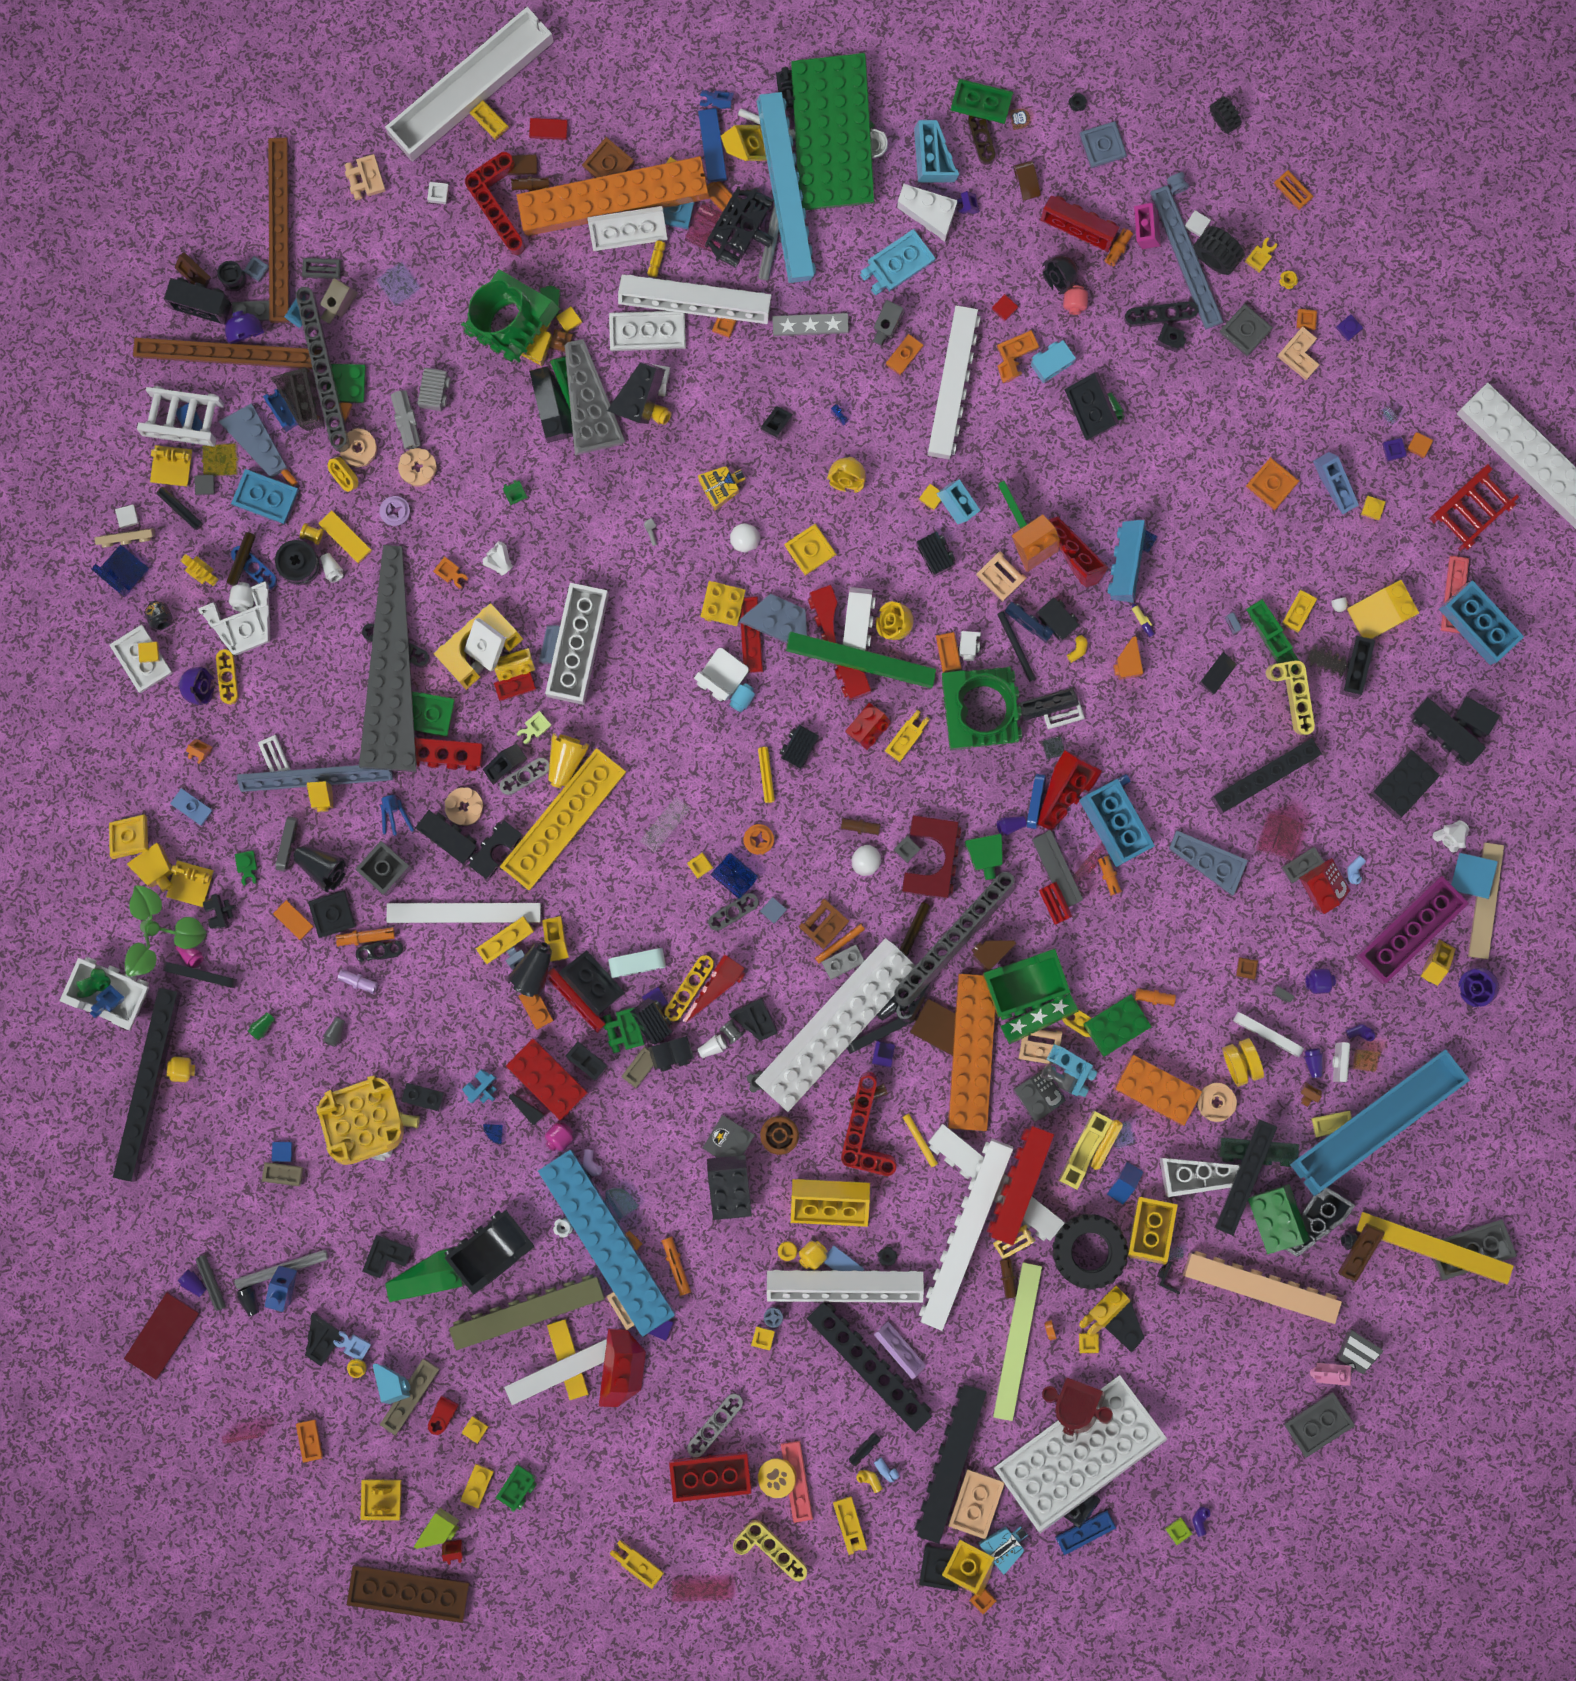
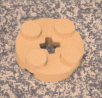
M359 428L352 429L353 431L348 432L349 448L344 452H340V455L350 466H368L377 454L376 441L368 431ZM344 438L340 439L339 445L344 442ZM360 443L363 449L356 453L353 446H357Z
M414 448L401 455L398 469L400 476L405 482L412 486L420 487L431 482L436 474L437 464L434 457L427 450ZM415 463L423 465V467L420 468V472H417L415 469H412V467L415 466Z
M458 788L452 791L445 800V812L453 823L469 826L480 819L483 812V801L476 791L470 788ZM461 802L469 803L468 811L465 812L458 809L461 807Z
M1212 1083L1203 1087L1197 1101V1107L1203 1117L1209 1121L1221 1122L1235 1112L1237 1106L1236 1096L1227 1085ZM1215 1097H1219V1101H1222V1105H1218V1108H1215L1214 1104H1212V1100H1215Z

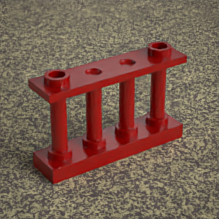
M1488 464L1429 518L1433 523L1439 520L1448 526L1463 542L1458 548L1460 551L1464 548L1468 550L1476 543L1474 539L1505 510L1509 512L1517 505L1515 502L1519 498L1517 494L1510 500L1490 479L1489 473L1493 469ZM1479 482L1481 484L1484 483L1504 504L1498 512L1476 491L1475 486ZM1465 495L1471 496L1491 517L1484 525L1462 504L1463 501L1461 499ZM1451 508L1457 509L1477 530L1470 538L1449 517L1450 514L1447 511Z

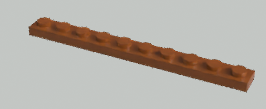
M287 137L268 138L270 323H290L284 317L289 310Z
M134 338V358L313 369L309 350L305 348ZM316 349L314 354L319 355L322 353V350Z

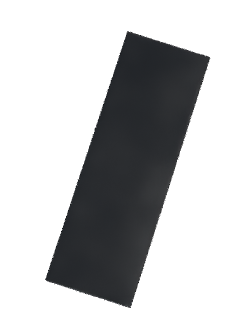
M1072 687L1018 703L1021 708L1022 718L1026 721L1078 706L1079 702Z

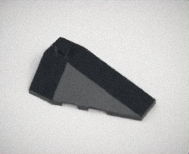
M547 366L529 371L546 442L550 443L573 437L571 411L562 389Z
M1333 1183L1317 1195H1312L1301 1213L1309 1240L1304 1244L1285 1250L1299 1257L1318 1240L1329 1234L1339 1224L1341 1225L1356 1204L1341 1188Z

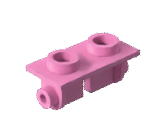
M1317 1363V1367L1310 1370V1376L1316 1379V1383L1351 1386V1366Z

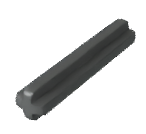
M201 1255L195 1261L214 1309L219 1311L224 1309L226 1305L206 1255Z

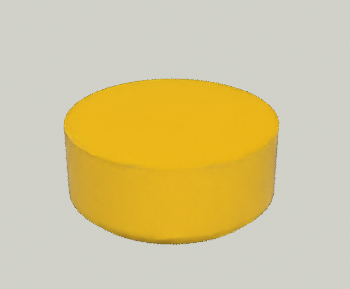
M783 1242L778 1247V1255L784 1261H791L797 1255V1248L792 1242Z

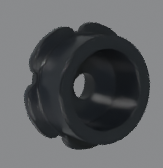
M1076 93L1069 98L1068 104L1071 106V110L1077 112L1078 110L1083 111L1086 108L1087 99L1084 95Z
M1346 1231L1345 1235L1341 1236V1244L1346 1250L1351 1249L1357 1240V1235L1350 1233V1231Z
M891 1247L881 1249L878 1253L879 1262L884 1266L893 1265L895 1259H897L896 1251H893Z

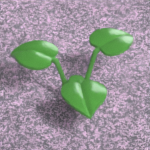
M135 885L133 888L129 909L133 917L143 920L140 924V930L144 933L143 937H145L146 947L138 942L128 949L125 958V972L127 976L143 975L154 969L157 957L154 951L149 950L150 942L148 936H155L159 931L175 934L174 944L182 949L194 948L206 937V930L193 917L181 918L176 923V931L160 927L157 922L152 920V915L158 914L161 911L162 901L153 890L139 885Z

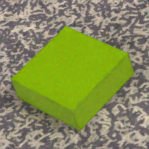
M1181 1517L1165 1528L1176 1545L1192 1535V1532Z

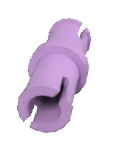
M341 969L338 975V981L352 985L355 989L360 988L371 994L375 993L378 986L377 982L363 978L361 974L356 975L348 972L345 969Z

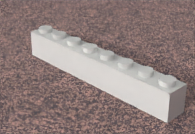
M622 275L618 291V304L768 324L771 294L697 285L687 282H674L650 277Z
M955 306L927 456L950 460L951 454L955 455L957 444L953 443L954 436L958 437L960 425L956 424L957 419L962 418L963 407H960V403L966 397L967 389L963 387L964 381L968 382L970 375L967 365L968 363L972 364L974 352H970L971 345L975 346L977 334L973 333L974 328L979 327L980 316H977L978 309Z
M942 1124L928 1141L930 1144L929 1149L937 1155L942 1153L946 1157L944 1161L952 1167L954 1165L958 1166L961 1169L959 1173L966 1179L970 1177L976 1179L978 1174L975 1171L979 1160L983 1161L984 1157ZM1005 1174L1002 1176L993 1199L996 1203L1002 1201L1003 1195H1000L1003 1185L1008 1184L1010 1179ZM1031 1197L1022 1224H1026L1028 1229L1032 1226L1037 1231L1035 1235L1041 1240L1045 1241V1239L1051 1241L1064 1222L1035 1198Z
M856 1270L767 1271V1301L923 1303V1272Z

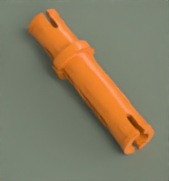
M394 927L362 932L355 930L353 933L337 934L336 944L337 947L352 944L358 946L359 943L395 939Z
M673 1236L661 1240L667 1256L665 1259L669 1261L679 1295L691 1293L679 1258L681 1255L680 1252H677Z

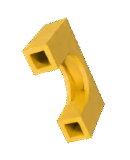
M491 603L484 607L477 616L468 621L460 631L456 632L452 638L433 653L466 690L480 678L468 664L466 652H464L475 619L480 618L506 638L504 647L509 652L523 640L520 634Z

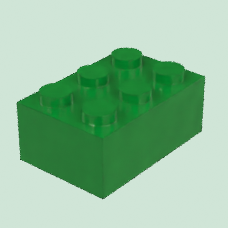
M1290 1184L1249 1197L1248 1201L1267 1255L1304 1244L1309 1240Z

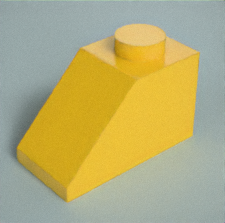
M326 781L308 782L307 789L311 808L317 809V812H329L328 809L333 808L332 785Z
M561 916L542 920L545 943L552 950L550 962L569 958Z
M1439 939L1423 967L1421 977L1438 986L1449 972L1456 948Z

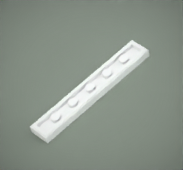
M607 1339L505 1386L504 1389L511 1405L603 1363Z

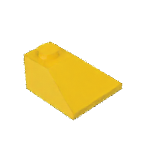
M734 125L721 135L724 148L728 154L744 161H767L760 125Z
M959 1540L942 1576L981 1597L989 1581L995 1558Z

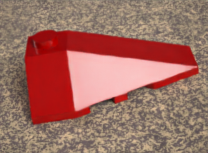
M1058 516L1048 519L1055 527L1060 539L1059 549L1073 574L1079 579V582L1086 588L1098 584L1109 567Z
M1064 750L1055 765L1037 824L1052 831L1067 815V808L1073 803L1075 805L1078 804L1080 800L1078 798L1084 790L1089 792L1093 788L1102 770Z
M724 954L711 974L710 981L704 985L699 998L694 1001L683 1021L687 1023L734 986L736 982L740 983L746 975L743 972L745 968Z

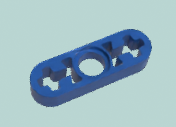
M240 546L232 549L231 557L233 560H235ZM249 553L247 558L249 560L246 562L243 570L259 584L265 582L259 576L261 573L268 578L272 576L270 579L272 583H268L269 589L274 588L277 584L276 576L254 555ZM252 563L259 564V570L255 573L249 571V566Z
M1036 773L1027 828H1038L1037 823L1041 813L1046 784V775Z

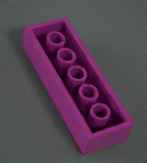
M1439 876L1375 936L1355 958L1381 984H1386L1469 903L1443 876Z

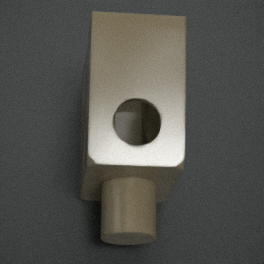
M334 278L320 303L321 306L326 308L321 319L331 324L335 315L342 318L358 292Z

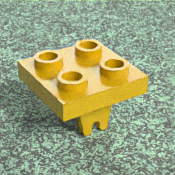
M362 1479L360 1520L400 1521L402 1480Z

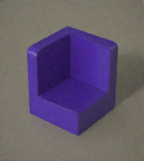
M876 1041L872 1064L891 1068L895 1045Z

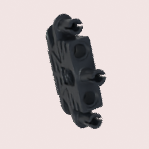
M738 186L705 243V247L711 248L717 262L721 260L736 268L753 239L768 248L771 246L770 244H772L774 237L759 230L774 199L758 192L759 188L740 190L741 186ZM738 195H739V196H745V197H747V198H746V199H742V198L738 197ZM714 242L719 243L721 245L720 248H718V246H716Z

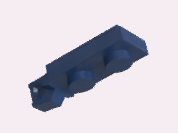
M1011 601L1006 607V614L1045 643L1054 633L1048 626L1040 625L1036 617L1025 613L1024 608L1018 603L1014 604Z

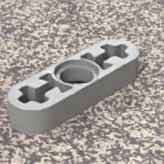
M545 758L534 760L504 778L500 782V790L505 795L515 794L548 774L549 762ZM539 762L542 764L546 763L545 771H536L537 776L534 777L533 772L529 768L533 767L535 770L539 767ZM524 771L529 772L531 775L530 780L527 782L520 780V774ZM516 776L521 786L518 787L517 784H514L512 791L504 790V787H506L505 783H513L515 781L513 777Z

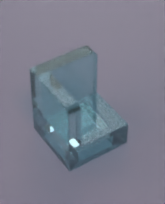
M1130 1121L1122 1122L1123 1127L1114 1142L1116 1149L1135 1142L1131 1132Z

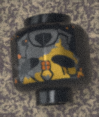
M153 601L148 604L144 611L147 622L153 629H166L172 621V614L168 605L164 602Z

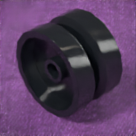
M287 541L280 546L275 556L277 571L291 584L298 586L306 585L312 582L319 574L321 567L320 558L316 551L304 541Z

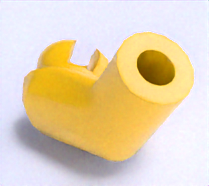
M860 1470L856 1475L857 1481L870 1484L874 1493L883 1490L876 1473Z

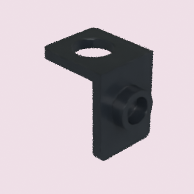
M1168 1261L1165 1267L1161 1266L1157 1277H1159L1157 1285L1180 1294L1179 1291L1163 1284L1172 1265V1262Z

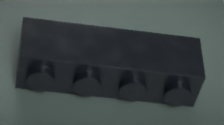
M1428 697L1409 716L1412 719L1411 722L1416 727H1422L1427 731L1426 735L1433 741L1437 740L1441 744L1440 747L1446 753L1451 752L1456 757L1455 760L1462 766H1470L1486 748Z

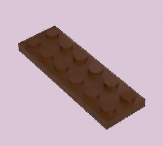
M353 1565L346 1605L463 1623L470 1582Z

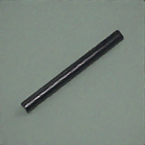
M1004 611L999 612L997 616L1029 682L1036 680Z

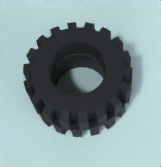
M1209 226L1193 245L1201 261L1212 270L1223 275H1230L1245 257L1244 250L1239 242L1228 232L1214 226Z

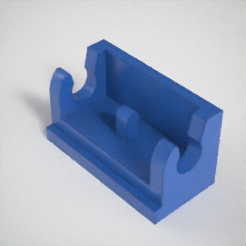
M275 389L274 394H266L263 398L283 429L287 432L302 423L284 393L279 391V389Z

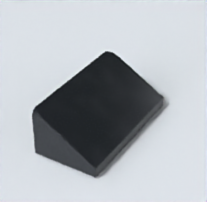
M1222 652L1199 684L1214 695L1237 664L1226 653Z

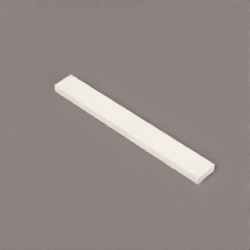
M387 903V923H514L522 916L529 923H541V903Z

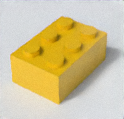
M1143 1197L1137 1199L1127 1257L1164 1265L1167 1264L1177 1204Z

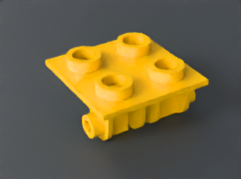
M155 445V448L151 450L153 462L150 483L188 487L192 449Z
M708 581L700 618H704L705 621L709 622L716 621L737 627L745 590Z
M177 860L176 865H173L171 869L173 873L170 882L172 887L168 889L166 897L203 907L214 870Z

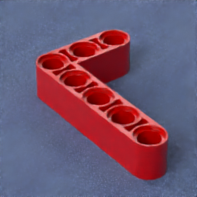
M501 152L469 173L465 178V185L508 250L514 255H520L525 250V244L488 189L507 176L515 167L512 156L508 152ZM505 159H509V160H510V162H509L508 165H506V166H502V165H501V163H502L503 160H505ZM489 170H494V174L492 176H486V173ZM473 181H479L476 187H470ZM483 196H489L486 202H481ZM499 211L497 217H491L492 212ZM504 226H509V230L506 233L501 232ZM513 242H520L517 248H511Z
M865 1072L859 1079L842 1149L841 1161L847 1167L883 1176H891L895 1173L897 1164L893 1156L861 1148L877 1084L876 1075L872 1072ZM870 1078L873 1080V1084L866 1086L863 1084V1080ZM860 1097H866L869 1100V1102L865 1105H862L859 1103L858 1099ZM860 1115L864 1118V1121L857 1123L854 1121V1117ZM851 1134H857L860 1137V1139L856 1142H853L850 1140L849 1136ZM851 1152L855 1155V1158L848 1160L845 1158V1154ZM871 1157L874 1163L868 1165L864 1162V1159ZM884 1162H891L893 1167L885 1169L882 1164Z

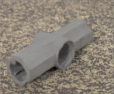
M396 391L391 394V399L395 410V421L401 433L405 450L417 448L421 444L416 429L415 414L413 409H411L407 391Z

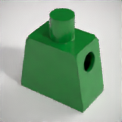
M997 834L966 840L964 842L974 870H983L985 881L996 879L995 867L1002 866V835Z

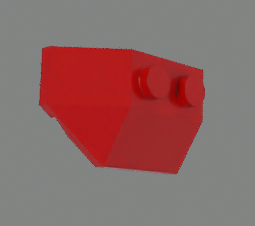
M608 1329L599 1407H619L641 1391L646 1351L626 1329Z

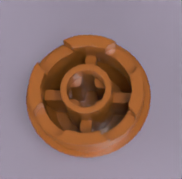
M775 1116L764 1123L761 1128L760 1138L767 1151L776 1155H783L791 1152L796 1147L799 1140V1131L791 1119L785 1116Z

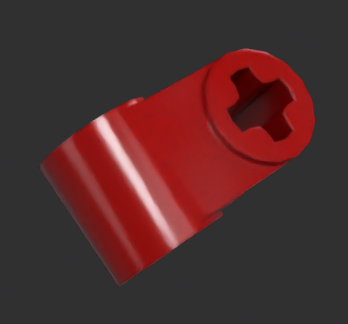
M441 1396L428 1422L429 1432L433 1435L443 1433L450 1420H452L459 1404ZM440 1421L442 1429L434 1430L435 1426L433 1423Z

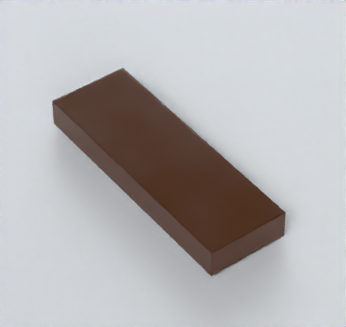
M1366 1223L1339 1269V1275L1357 1282L1385 1232Z

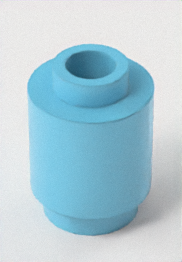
M746 683L744 685L739 684L730 699L729 705L742 713L756 695L753 692L754 688Z

